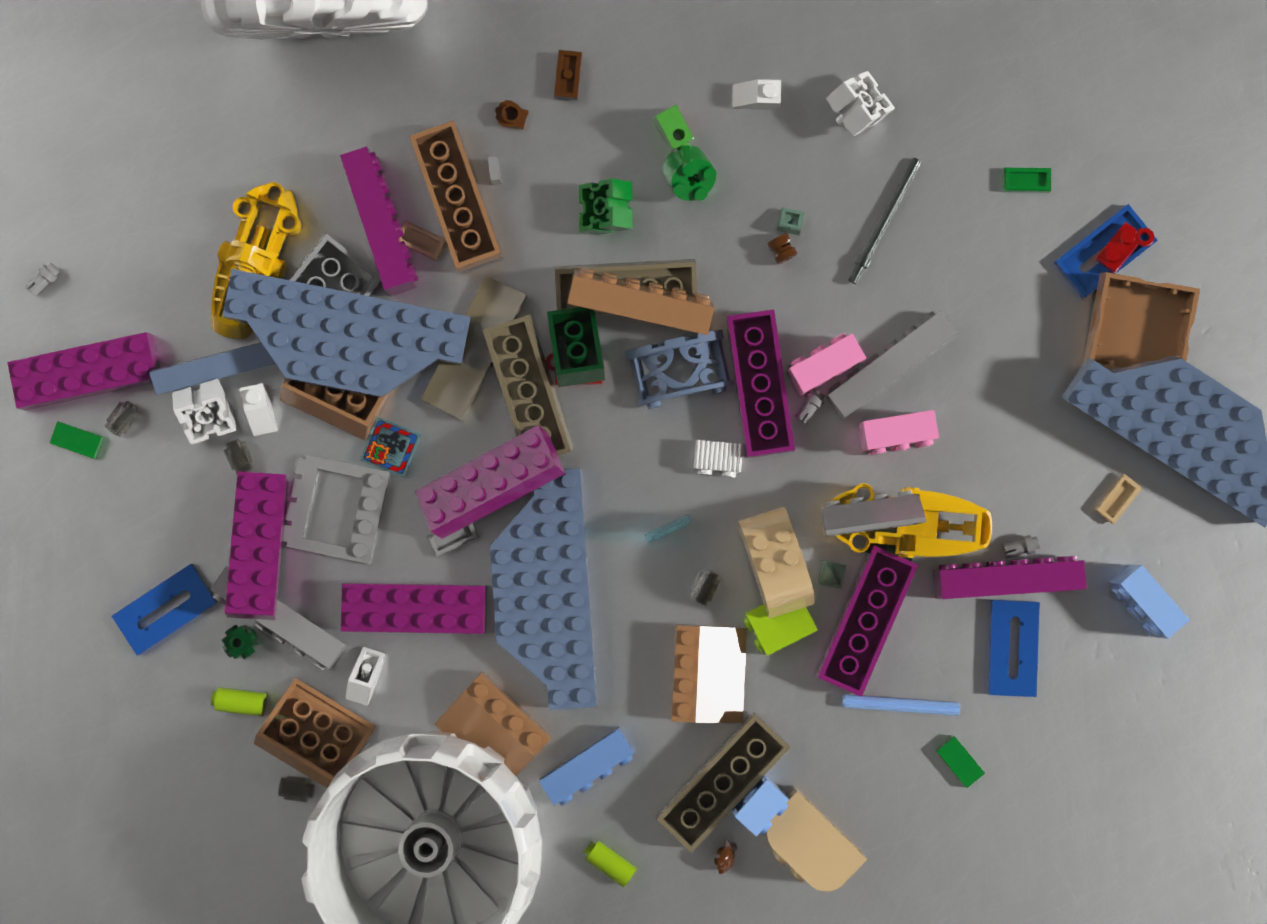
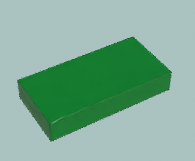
M1004 167L1003 192L1050 193L1051 168Z
M57 421L49 443L96 459L104 437Z
M952 736L935 750L966 788L985 774L955 736Z

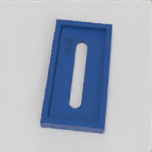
M1129 204L1054 262L1082 299L1097 289L1100 273L1112 272L1100 263L1086 273L1080 270V266L1105 247L1125 222L1137 229V231L1141 228H1148ZM1142 234L1140 236V239L1142 241H1147L1149 239V236L1147 234ZM1155 236L1154 241L1150 246H1152L1155 242L1158 241ZM1138 246L1117 272L1150 246Z
M189 564L112 615V618L138 656L216 605L218 601L213 598L214 595L195 566ZM182 592H190V598L178 607L172 609L146 628L140 629L138 627V622Z
M991 600L988 695L1037 697L1040 602ZM1013 617L1019 619L1018 673L1015 679L1009 677L1010 622Z

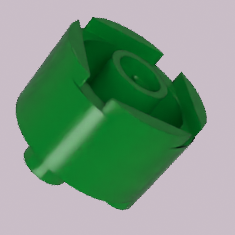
M685 145L680 147L681 150L675 153L673 151L667 156L663 164V174L668 185L678 198L686 201H702L713 188L717 173L700 148Z

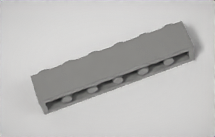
M933 311L921 319L924 324L918 328L914 325L903 333L904 339L900 342H897L896 339L884 347L886 350L884 354L880 357L877 353L865 361L868 366L861 371L857 367L846 375L849 380L843 384L838 381L828 389L830 394L826 398L842 419L846 418L958 334L942 311L937 314Z
M227 566L210 588L215 593L213 598L223 605L226 602L229 570ZM277 600L276 620L254 619L252 622L253 625L262 631L268 628L274 632L271 637L284 644L287 641L292 644L293 648L291 650L301 657L307 654L313 658L311 663L322 671L325 667L331 670L347 647L344 643L279 600Z

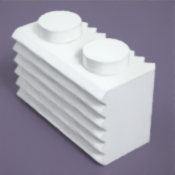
M696 440L693 469H697L698 474L712 475V471H719L721 476L735 477L736 473H741L743 444Z

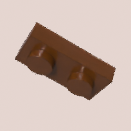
M559 50L554 98L578 100L582 52Z

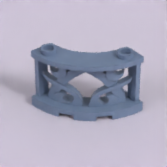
M723 330L709 331L708 335L698 333L684 338V336L665 340L664 343L649 344L625 351L626 359L630 360L639 397L638 406L647 405L648 409L660 407L662 401L711 390L713 394L726 392V387L734 385L733 380H730L721 342L724 339ZM710 345L714 360L708 359L710 353ZM695 348L697 350L695 356L701 355L700 359L690 357L688 350ZM679 349L684 359L698 364L692 376L685 383L673 380L662 372L672 363L673 350ZM659 355L666 356L667 362L658 368L656 365L661 364V362L657 360V357ZM641 359L647 367V369L650 371V373L644 375ZM707 364H715L719 381L711 382L707 379L708 374H715L713 370L705 368ZM654 376L657 379L653 381L651 388L658 386L660 392L654 396H649L646 380ZM700 378L704 386L692 388ZM667 386L678 390L677 392L665 394Z

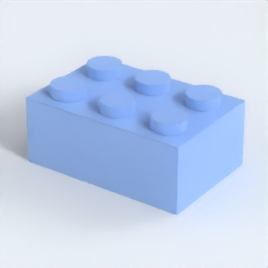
M1129 565L1109 582L1113 588L1111 590L1112 594L1119 601L1124 600L1128 605L1127 611L1135 619L1139 618L1144 623L1142 628L1151 637L1169 639L1190 621L1143 565Z
M764 775L732 809L734 817L757 837L759 833L765 834L772 826L770 821L776 814L778 816L783 814L789 806L787 804L789 799L779 786Z

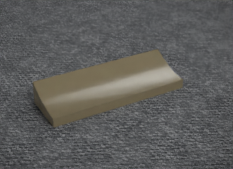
M695 259L555 266L557 310L580 307L567 304L574 269L579 270L580 267L593 269V273L603 275V272L613 273L617 275V279L626 280V277L640 280V284L649 286L650 282L663 285L665 290L672 291V288L683 289L687 295L695 296V293H697ZM595 310V314H607V312Z
M487 275L485 276L465 316H470V322L461 365L440 361L421 397L422 401L461 421L465 419L493 365L482 330L517 319L528 299L527 294Z
M531 314L483 329L482 331L516 435L519 436L539 425L549 434L557 455L571 452L574 446Z

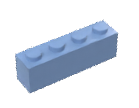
M618 727L540 778L539 783L553 805L555 806L560 803L562 806L573 799L572 794L580 790L582 793L593 786L591 781L597 777H600L602 780L613 773L611 768L617 764H620L622 767L633 759L631 755L635 751Z

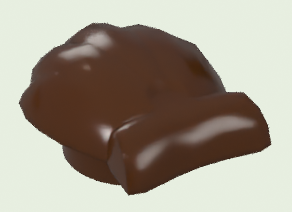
M505 100L500 102L499 106L495 108V117L502 126L517 127L523 130L529 110L522 109L511 100Z
M729 840L726 841L725 847H720L717 850L714 858L719 874L730 870L734 862L737 845Z

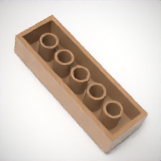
M454 120L410 135V140L458 273L503 258Z
M580 267L579 270L574 269L567 304L704 335L709 333L715 307L708 295L695 293V296L687 295L685 290L679 288H672V291L665 290L663 285L652 282L649 283V286L640 284V280L626 277V280L616 278V274L603 272V275L593 273V269Z

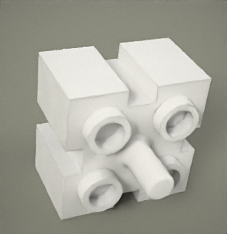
M868 71L843 82L826 98L831 109L836 113H841L836 119L839 125L844 124L845 128L853 136L863 132L866 128L868 129L876 125L895 109L884 93L880 94L877 89L879 85Z
M218 379L200 384L199 390L193 391L189 387L172 392L173 411L179 423H183L184 433L190 444L208 440L209 434L216 432L217 436L236 431L235 413L229 401L225 400V392Z

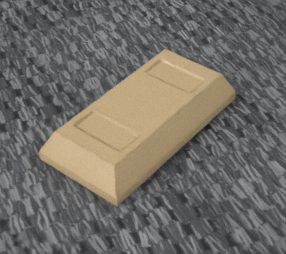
M405 220L402 225L404 236L400 237L401 242L405 241L408 248L438 261L446 244V239Z
M1123 473L1096 507L1095 511L1114 525L1141 491L1142 487Z

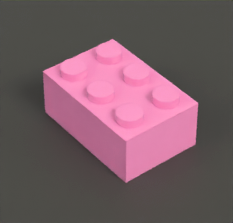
M843 333L832 339L829 347L826 348L823 344L811 351V357L805 359L802 356L791 362L786 374L799 397L852 369L866 359L853 333L848 336Z
M935 410L868 420L858 424L862 452H869V456L883 454L887 448H892V452L907 450L910 448L909 445L915 444L916 448L933 445L934 440L939 439Z

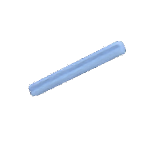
M847 694L843 695L842 705L845 708L954 716L960 714V704L957 702L875 696L861 697Z

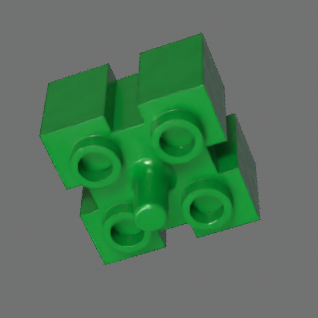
M610 178L599 181V184L591 182L579 185V204H583V212L579 213V232L603 235L612 233V230L625 231L633 229V210L628 206V203L632 201V182Z

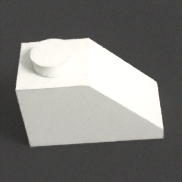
M757 79L733 84V109L779 110L781 104V80Z
M261 383L239 388L244 412L253 436L278 432L268 386Z
M366 647L362 648L348 680L345 699L368 706L380 675L385 653Z

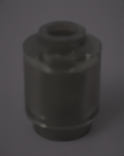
M120 401L107 417V423L104 426L110 432L120 437L129 430L139 417V414L136 412L138 408L129 401L125 403Z
M236 439L226 444L227 448L223 452L231 470L235 471L236 475L238 471L247 472L254 469L252 464L254 461L245 441L240 443V440Z
M706 569L705 572L699 571L690 590L692 592L690 598L707 606L708 602L712 601L721 582L717 579L719 575L709 569Z
M282 777L279 783L278 796L284 797L285 800L308 802L309 798L314 796L315 784H311L310 778Z

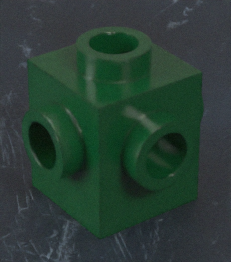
M236 624L225 632L226 637L221 640L224 643L222 646L224 652L230 658L233 656L234 659L242 657L245 660L256 652L254 648L260 644L257 641L258 636L251 627H247V625L238 627ZM236 638L241 640L240 647L234 641Z

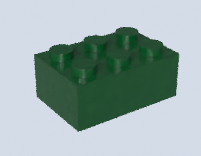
M575 307L548 311V326L558 387L605 381L595 310Z

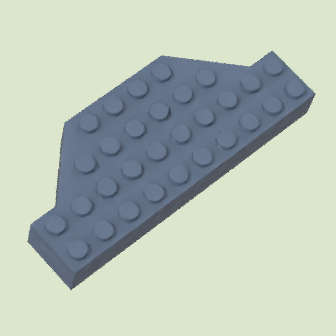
M236 269L231 270L223 311L225 319L244 322L250 325L287 380L380 398L436 361L461 365L470 322V316Z
M1175 355L1110 370L1091 358H1087L1061 396L1063 399L1264 528L1266 527L1267 439L1261 409Z
M580 468L564 469L566 474L534 490V496L490 545L496 642L547 686L549 710L597 707Z

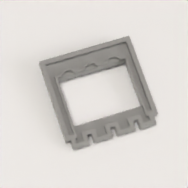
M306 455V459L297 457L294 474L302 475L301 480L292 479L289 497L297 498L296 503L288 501L284 520L292 521L291 526L285 524L283 526L282 541L287 542L286 547L371 564L391 472ZM318 469L364 479L349 548L303 538Z

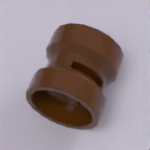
M788 233L782 234L767 243L769 250L775 254L774 259L777 265L798 255L796 248L790 244L791 239Z

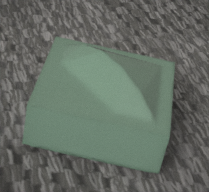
M782 207L777 231L799 236L805 212Z
M823 560L818 584L841 589L846 565Z

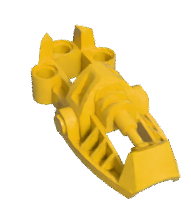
M270 182L253 188L246 193V197H239L233 203V212L241 219L234 241H224L219 247L217 253L219 265L214 281L211 304L212 329L227 338L242 340L248 338L253 333L248 323L243 325L238 323V321L223 317L231 270L236 269L283 279L288 265L286 260L278 258L282 245L286 243L288 236H296L302 230V222L299 219L298 208L292 191L284 189L277 182ZM280 190L279 198L271 200V192ZM250 204V211L247 214H241L242 206ZM263 204L279 209L266 250H264L270 229L257 225L252 242L249 244L254 231L252 227L255 218L258 219ZM288 219L295 220V225L291 229H285V222Z
M862 483L831 501L840 500V505L850 504V499L857 498L856 492L860 488H866L870 493V497L866 501L874 500L875 495L873 488L869 484ZM904 487L900 492L912 491L913 495L919 494L926 522L894 527L895 533L864 531L835 535L842 542L848 544L849 548L856 553L866 551L870 543L896 545L895 554H898V557L952 556L986 548L991 539L992 518L987 509L967 500L943 493L923 491L919 488ZM939 512L974 515V522L964 521V524H951L947 520H938ZM963 531V535L973 536L972 542L937 539V532ZM861 535L865 538L866 544L862 549H857L853 546L852 540L854 536Z

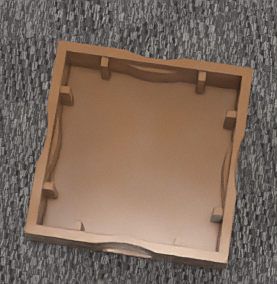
M1108 272L1100 273L1083 364L1088 357L1108 370L1164 359L1174 355L1187 361L1189 333L1194 323L1200 289L1171 283L1148 282L1141 278Z

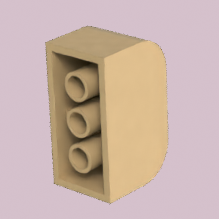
M785 507L738 521L739 532L768 618L770 619L814 605L812 582Z
M792 786L786 793L789 799L787 802L788 808L782 815L778 816L776 814L770 821L772 826L765 833L770 846L773 848L772 853L783 866L786 863L791 866L789 868L791 873L801 883L805 880L810 886L819 891H834L844 885L866 862L867 858L808 799Z

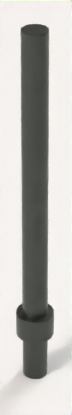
M913 158L862 255H858L855 261L856 266L848 279L849 282L857 284L864 269H867L871 263L870 258L921 164L919 159Z

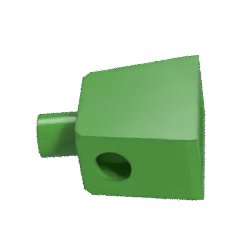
M677 104L652 119L670 152L675 149L677 151L681 150L680 147L690 145L689 141L694 139ZM674 132H678L681 135L679 141L674 139Z

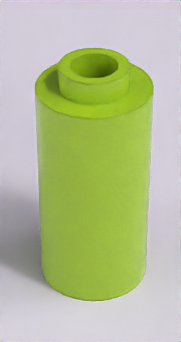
M218 687L216 692H212L211 706H214L215 711L264 716L267 704L266 693Z
M599 840L596 843L591 841L583 852L587 855L584 860L623 888L637 870V867Z

